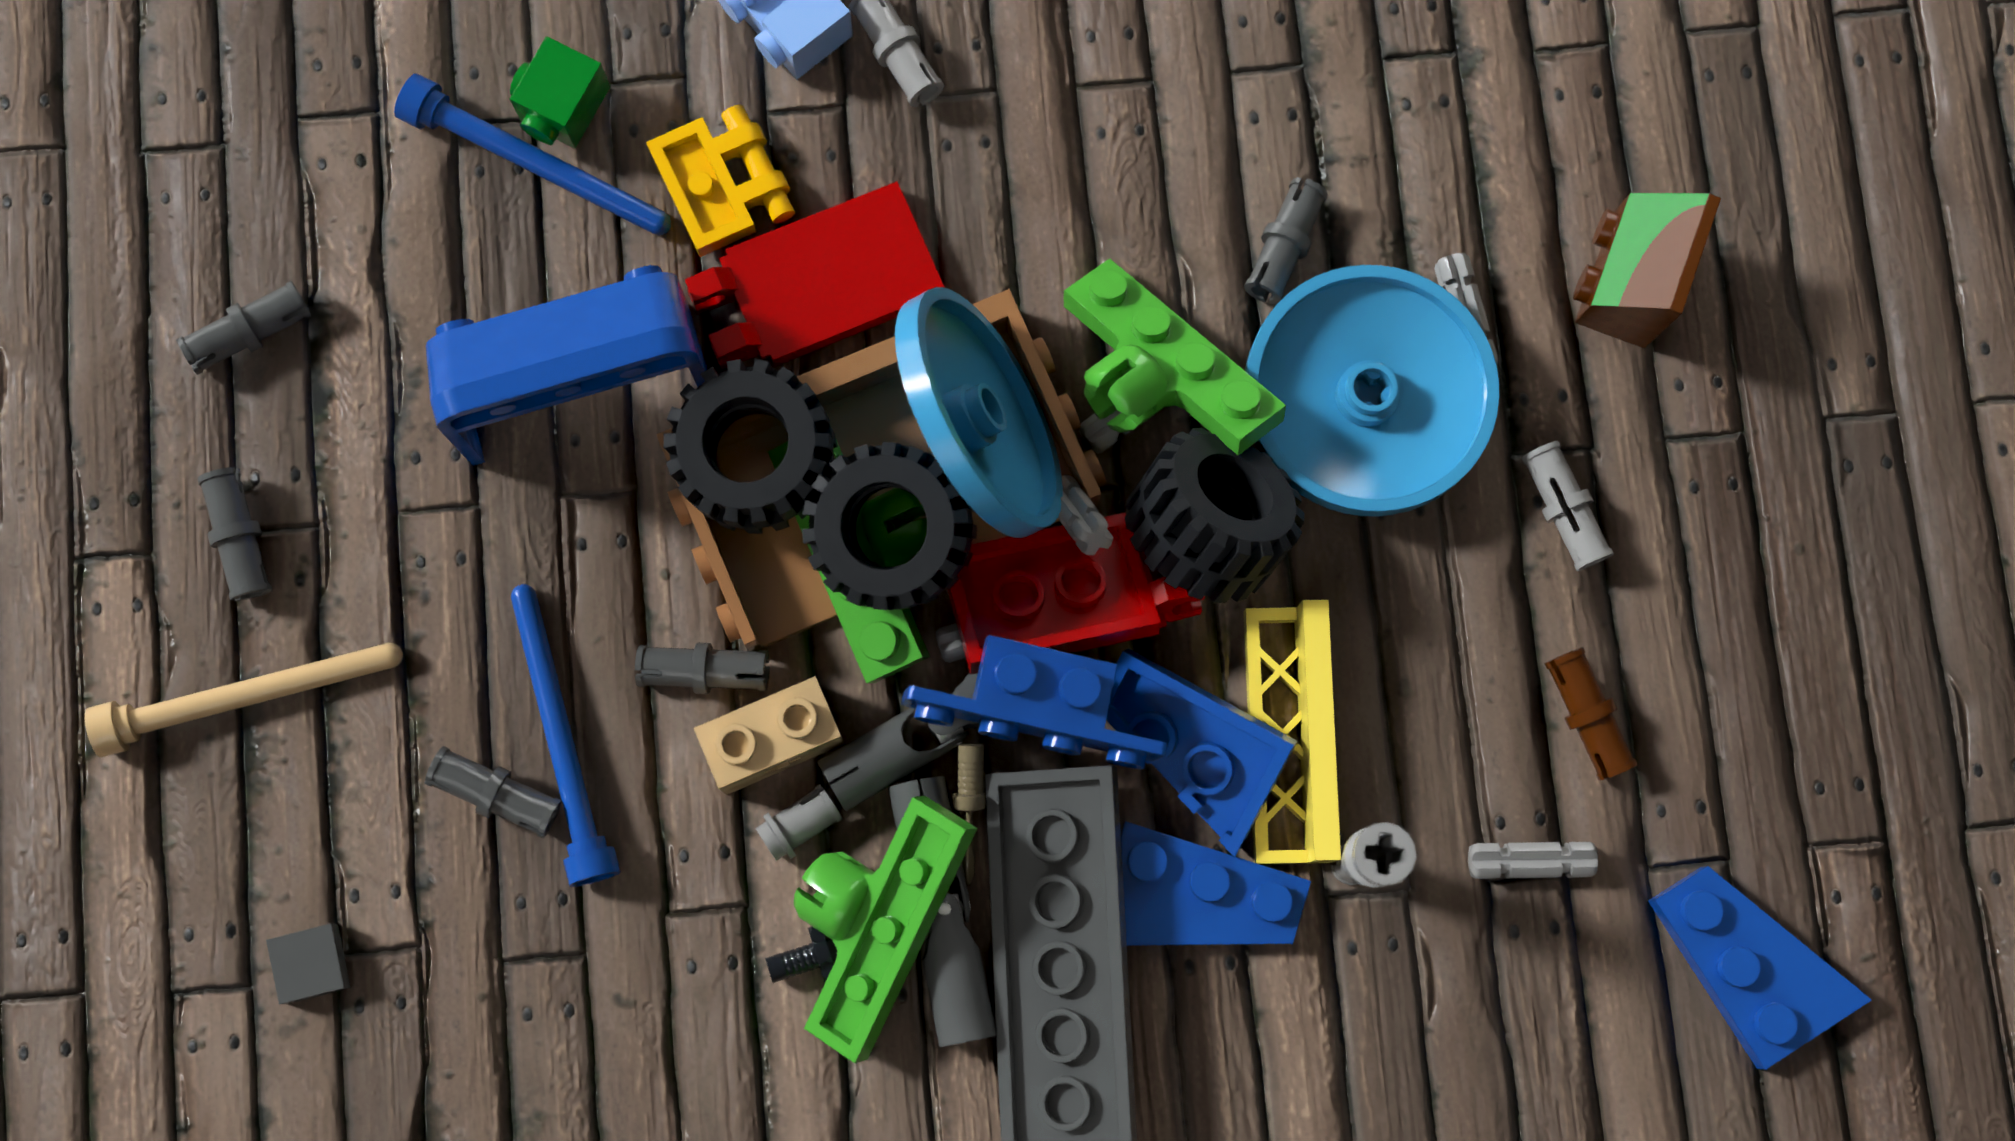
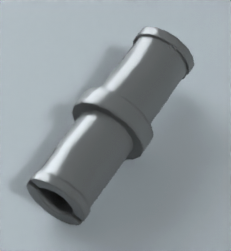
M1302 178L1292 179L1289 191L1275 222L1268 223L1261 236L1264 243L1263 249L1250 277L1244 285L1245 291L1257 300L1266 303L1268 295L1271 293L1270 303L1278 304L1284 296L1283 292L1298 259H1303L1308 254L1312 245L1308 236L1322 205L1328 197L1326 189L1313 180L1306 179L1304 188L1301 190Z
M290 281L285 286L242 308L238 303L226 308L228 315L185 337L182 336L176 339L189 365H192L193 371L198 375L203 370L246 348L251 353L263 347L261 340L312 315L294 283Z
M235 467L206 472L200 475L197 480L202 488L213 529L207 534L210 547L218 548L230 592V601H242L265 595L272 591V586L268 582L257 538L262 536L260 523L251 519L240 479V469H235Z
M700 642L696 643L694 649L640 645L636 653L635 670H642V672L636 674L635 681L638 687H693L695 694H709L711 688L753 689L766 692L769 684L770 666H765V663L770 661L769 651L713 649L711 643Z
M445 746L439 749L425 776L424 784L430 787L434 786L475 805L477 814L486 818H490L492 814H495L536 833L541 838H545L562 803L561 799L552 798L511 779V771L498 766L493 771L450 751Z

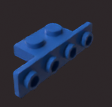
M988 635L984 641L973 699L912 685L904 691L901 705L916 709L914 719L925 723L952 727L954 718L980 723L978 733L996 739L1017 741L1019 732L1043 737L1042 747L1054 752L1081 755L1082 746L1106 751V762L1121 767L1144 769L1146 761L1158 760L1165 757L1167 743L1105 729L1117 664Z

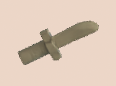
M963 743L958 744V789L952 793V807L960 811H966V821L973 825L974 811L984 809V806H986V792L983 791L984 745ZM973 839L963 858L967 885H971L975 876Z

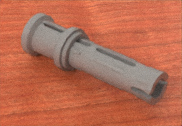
M1387 822L1373 824L1357 831L1349 838L1346 844L1340 846L1341 860L1336 861V865H1331V871L1338 881L1347 885L1359 884L1369 888L1394 885L1404 880L1413 870L1416 860L1415 844L1410 835L1400 826Z

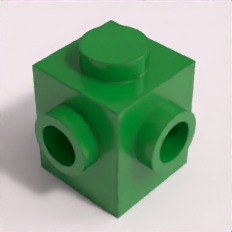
M546 36L531 63H523L516 71L510 86V101L521 121L520 127L528 135L547 145H553L558 140L576 149L611 86L600 62Z

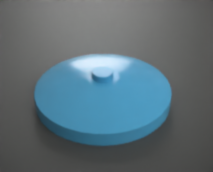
M1383 265L1347 266L1322 273L1300 284L1289 292L1266 317L1256 335L1245 366V371L1286 405L1284 421L1255 442L1261 453L1265 451L1273 459L1276 467L1283 469L1291 479L1290 487L1297 490L1300 495L1325 508L1345 514L1358 516L1395 515L1419 508L1439 498L1453 488L1478 461L1489 442L1498 414L1499 378L1497 365L1487 337L1476 319L1455 296L1440 285L1416 273L1396 267Z
M934 287L910 299L902 305L896 319L895 345L903 385L914 416L939 465L968 505L997 531L1013 538H1024L1050 526L1059 517L1061 511L1063 485L1060 463L1042 407L1017 359L987 318L958 293L947 288Z

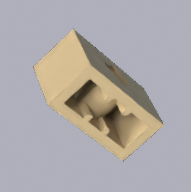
M816 676L694 728L718 789L726 795L845 744Z

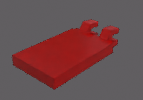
M898 181L725 249L726 255L719 258L722 267H712L684 279L697 315L737 300L746 321L735 323L708 335L721 370L727 368V361L741 359L743 362L758 355L761 356L762 360L770 357L774 367L895 319L902 305L910 299L934 287L945 288Z
M1126 512L1104 517L1108 523L1107 529L1113 536V541L1108 549L1099 548L1093 556L1081 552L1076 545V541L1071 538L1063 525L1043 529L1024 538L1009 536L971 544L970 552L973 555L969 565L963 566L957 575L960 579L951 589H947L970 675L978 673L984 641L988 635L1066 653H1074L1158 635L1160 628L1166 627V621L1173 622L1200 615L1202 606L1199 599L1188 596L1186 589L1180 586L1175 589L1164 582L1166 577L1153 581L1149 567L1144 563L1146 556L1142 552L1136 551L1130 541L1134 533L1126 528Z

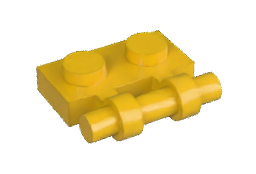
M740 104L734 105L722 113L721 117L728 132L712 138L703 117L646 142L649 152L700 257L755 233V225L748 210L757 205H765L774 224L782 223L795 214L787 196L790 192V186L781 170H774L764 149L767 139L760 125L756 122H751L744 106ZM733 158H742L751 177V180L738 186L735 185L724 163Z

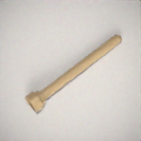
M385 643L136 709L131 704L120 706L116 701L88 707L85 710V727L88 739L95 754L100 758L129 750L130 743L140 741L142 733L391 669L401 663L403 652L397 644Z

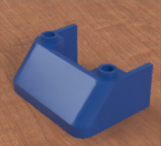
M655 265L636 268L624 275V281L476 323L470 319L446 322L436 328V336L426 343L430 402L437 428L473 466L485 463L476 430L478 427L689 367L697 387L705 382L700 373L707 370L690 308L679 280L674 273L662 272L661 267Z

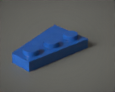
M1129 648L1122 651L1116 663L1117 668L1106 720L1117 732L1167 743L1165 757L1155 761H1146V763L1152 764L1178 791L1179 795L1177 797L1193 814L1197 812L1219 835L1220 839L1218 841L1235 857L1240 852L1298 741Z
M1127 821L1124 822L1121 831L1127 946L1293 944L1311 885L1310 880L1239 857H1233L1232 855Z
M1709 866L1698 868L1648 900L1757 1069H1768L1872 1001L1865 993Z

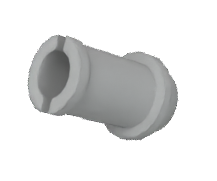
M820 784L814 787L813 791L775 816L771 817L769 813L763 815L766 822L755 828L776 861L786 854L792 859L796 856L793 851L795 848L833 823L843 819Z

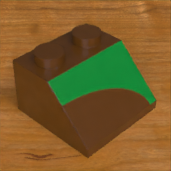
M1629 193L1615 211L1606 209L1599 221L1592 242L1594 245L1601 247L1595 266L1586 265L1573 295V300L1582 302L1575 323L1645 349L1682 314L1721 198L1709 193Z

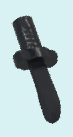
M808 927L812 943L765 958L772 982L776 983L820 968L824 982H826L837 956V948L833 940L830 938L826 939L825 935L814 927Z

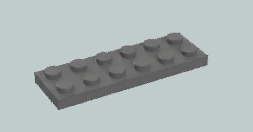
M1108 765L985 774L1001 1141H1137L1117 767Z

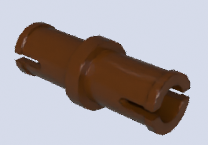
M1580 647L1544 664L1549 669L1569 712V715L1564 719L1570 730L1577 729L1597 772L1596 776L1601 781L1635 767L1637 762L1632 757L1612 714L1617 710L1613 698L1605 699L1584 654L1586 652L1583 647Z

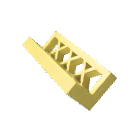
M1329 599L1302 600L1297 607L1246 608L1244 610L1248 714L1286 735L1299 723L1300 745L1296 744L1293 753L1301 760V776L1286 792L1275 784L1271 793L1278 801L1268 812L1266 801L1252 827L1254 863L1260 865L1313 864L1341 860ZM1259 623H1294L1295 650L1281 665L1276 663L1260 648ZM1295 659L1297 681L1285 671ZM1261 663L1273 673L1263 684L1261 680ZM1277 678L1298 696V713L1283 729L1263 711L1262 694ZM1301 787L1303 809L1291 799ZM1283 806L1289 809L1303 823L1305 850H1269L1268 822Z

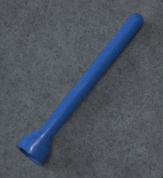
M415 73L407 79L401 88L394 108V115L397 119L417 129H423L425 126L435 129L441 126L655 235H664L670 230L671 218L666 212L450 104V98L442 93L440 84Z
M521 584L513 589L511 601L572 843L566 846L569 857L564 859L563 863L570 887L588 885L620 874L621 871L615 847H607L605 836H598L537 594L530 585Z

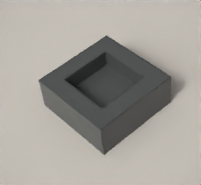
M330 923L266 940L279 1005L290 1004L351 988L338 924Z

